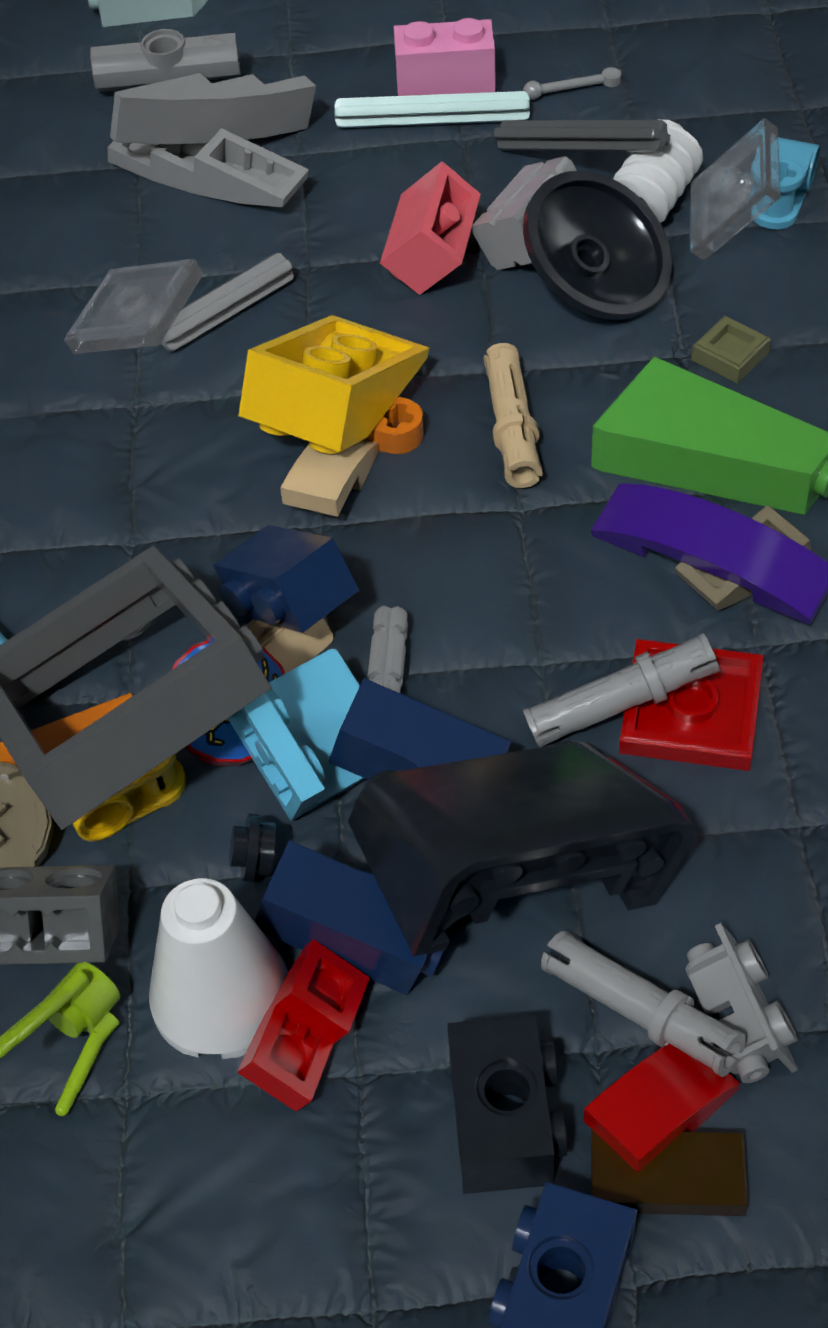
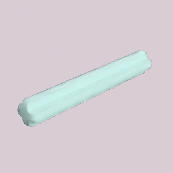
M526 91L339 98L335 102V122L339 128H366L528 120L530 116V98Z

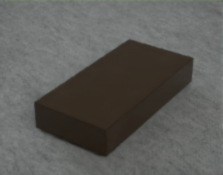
M591 1129V1196L636 1209L637 1214L746 1216L748 1198L744 1133L682 1132L647 1166L637 1173Z

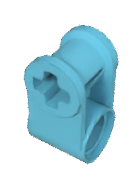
M768 135L756 170V181L759 184V188L751 206V218L756 224L767 229L778 230L787 228L795 223L806 193L810 192L815 178L820 156V145Z

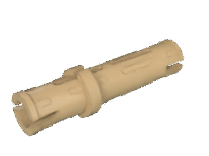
M498 343L489 347L486 350L488 355L483 357L496 418V424L492 431L495 446L501 451L503 456L506 482L515 488L531 487L539 481L538 476L543 474L536 450V444L540 437L537 422L529 413L518 349L509 343Z

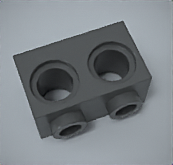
M115 865L0 868V965L106 961L120 930Z

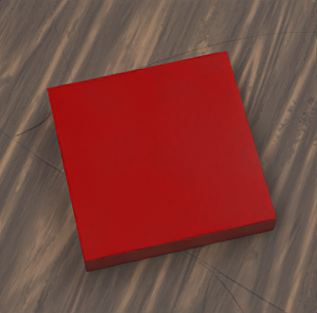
M636 639L632 664L636 663L635 657L648 652L651 657L680 644ZM712 648L716 657L714 661H717L720 672L697 679L666 693L668 699L655 704L652 699L624 711L619 754L750 771L763 655Z

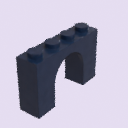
M363 678L339 730L328 763L368 780L375 774L385 770L402 771L505 754L509 749L511 741ZM291 840L288 841L254 920L264 934L301 950L312 939H315L369 976L370 980L404 995H408L419 973L432 977L444 951L414 957L372 873L350 867Z

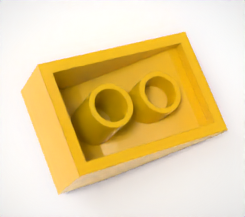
M334 315L328 316L248 349L238 416L259 423V428L266 433L282 436L293 435L309 441V446L316 451L328 454L341 453L343 450L369 436L427 360L429 347Z

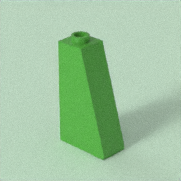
M654 356L593 425L591 467L606 473L760 506L769 505L774 509L805 515L820 495L825 498L828 497V432Z

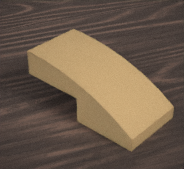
M362 440L337 454L322 453L308 445L298 457L280 487L282 503L338 517L351 489L361 490L379 453V443Z

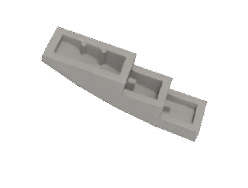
M201 73L117 91L114 95L110 137L119 143L198 144L208 143L221 128L245 140L308 129L316 85L305 75L264 85L253 74L211 83Z
M222 128L208 143L143 144L113 141L108 146L109 163L149 180L189 193L239 204L284 207L309 177V169Z

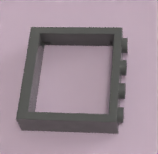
M153 545L0 645V738L27 783L60 829L63 830L272 689L257 662L265 658L261 652L263 648L247 626L240 627L233 614L222 601L216 602L201 579H194L189 569L179 557L169 562ZM174 605L185 614L211 643L47 754L18 710V708Z

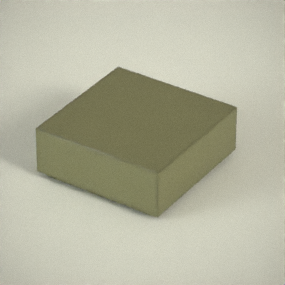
M724 316L693 345L691 360L738 384L769 354L771 338Z

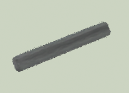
M504 120L501 122L500 127H496L494 130L497 147L502 151L660 153L663 151L664 146L670 142L667 124L663 120Z

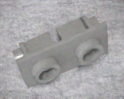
M722 923L715 925L723 944L714 948L712 944L704 943L692 948L687 953L689 963L685 971L692 982L704 1012L708 1016H712L732 1006L734 1013L719 1020V1022L746 1035L743 1053H739L732 1048L729 1051L721 1048L722 1051L739 1060L731 1073L739 1074L743 1083H752L764 1078L770 1071L767 1063L778 1058L791 1073L798 1071L799 1069L788 1048V1045L798 1041V1038L780 1003L775 1001L768 1005L759 983L769 978L760 956L749 939L739 944Z

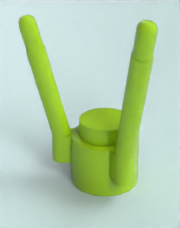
M86 962L77 963L40 1004L0 1036L1 1059L48 1019L58 1030L69 1037L77 1038L82 1031L90 1034L55 1107V1112L58 1116L63 1117L69 1113L104 1041L120 1024L118 1019L109 1012L120 999L117 987L109 977L95 966Z

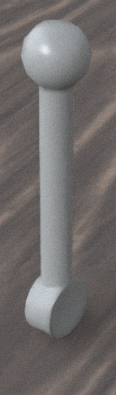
M610 67L605 68L602 74L544 84H540L537 81H529L525 84L523 91L528 92L530 100H536L545 93L598 84L616 87L621 82V71Z

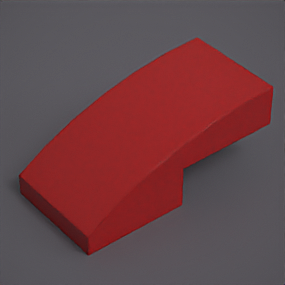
M312 939L305 945L277 991L257 1028L237 1073L296 1112L310 1103L333 1044L350 1032L370 977L315 939Z
M668 1044L629 1070L584 1108L583 1121L626 1163L639 1173L682 1132H694L739 1090L740 1083L729 1073L723 1077L713 1072V1069L675 1046Z

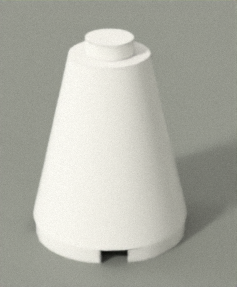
M206 878L188 880L176 886L167 895L162 905L149 989L150 1010L160 1034L172 1047L183 1054L198 1058V1053L221 1054L222 1059L241 1057L245 1055L266 1011L286 978L288 970L281 955L225 885Z

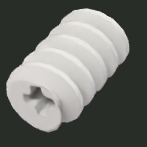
M657 119L663 120L667 124V133L670 134L669 144L665 145L660 153L632 152L624 161L622 167L616 172L613 179L637 194L649 206L661 223L666 219L669 210L675 206L685 187L690 184L694 174L700 169L703 162V153L697 140L679 124L671 120Z

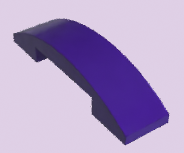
M619 483L591 529L593 537L644 558L651 549L752 590L754 603L808 625L812 623L828 594V562L762 523L723 506L685 493L650 485Z

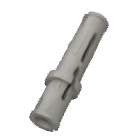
M702 633L691 640L651 657L648 652L635 657L636 663L622 670L573 689L545 703L526 708L523 712L536 743L541 748L563 736L596 724L652 699L655 704L667 700L666 693L697 679L718 673L720 668L717 661H714L716 657L707 637Z
M560 931L549 941L547 946L568 957L570 961L562 956L555 958L549 953L544 952L541 959V968L549 975H555L648 1030V1039L662 1048L665 1045L671 1044L713 1069V1072L721 1077L730 1073L738 1063V1059L714 1046V1043L729 1051L732 1048L739 1053H743L746 1035L739 1030L731 1029L694 1008V1001L690 996L678 990H673L670 993L666 992L652 982L575 939L567 931Z

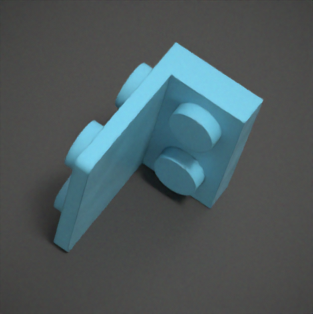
M329 649L269 682L272 689L228 718L290 821L295 820L365 779L328 763L339 730L360 687L336 649Z

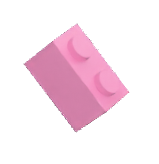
M464 18L457 22L443 23L417 21L408 25L394 26L398 96L495 92V47L491 19L477 20Z

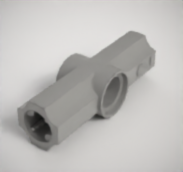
M159 29L148 33L141 42L90 47L95 89L98 92L130 89L201 73L209 81L241 77L235 33L184 38L178 31Z

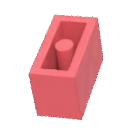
M441 161L401 194L380 264L389 270L395 278L401 280L417 294L421 295L462 264L481 193Z

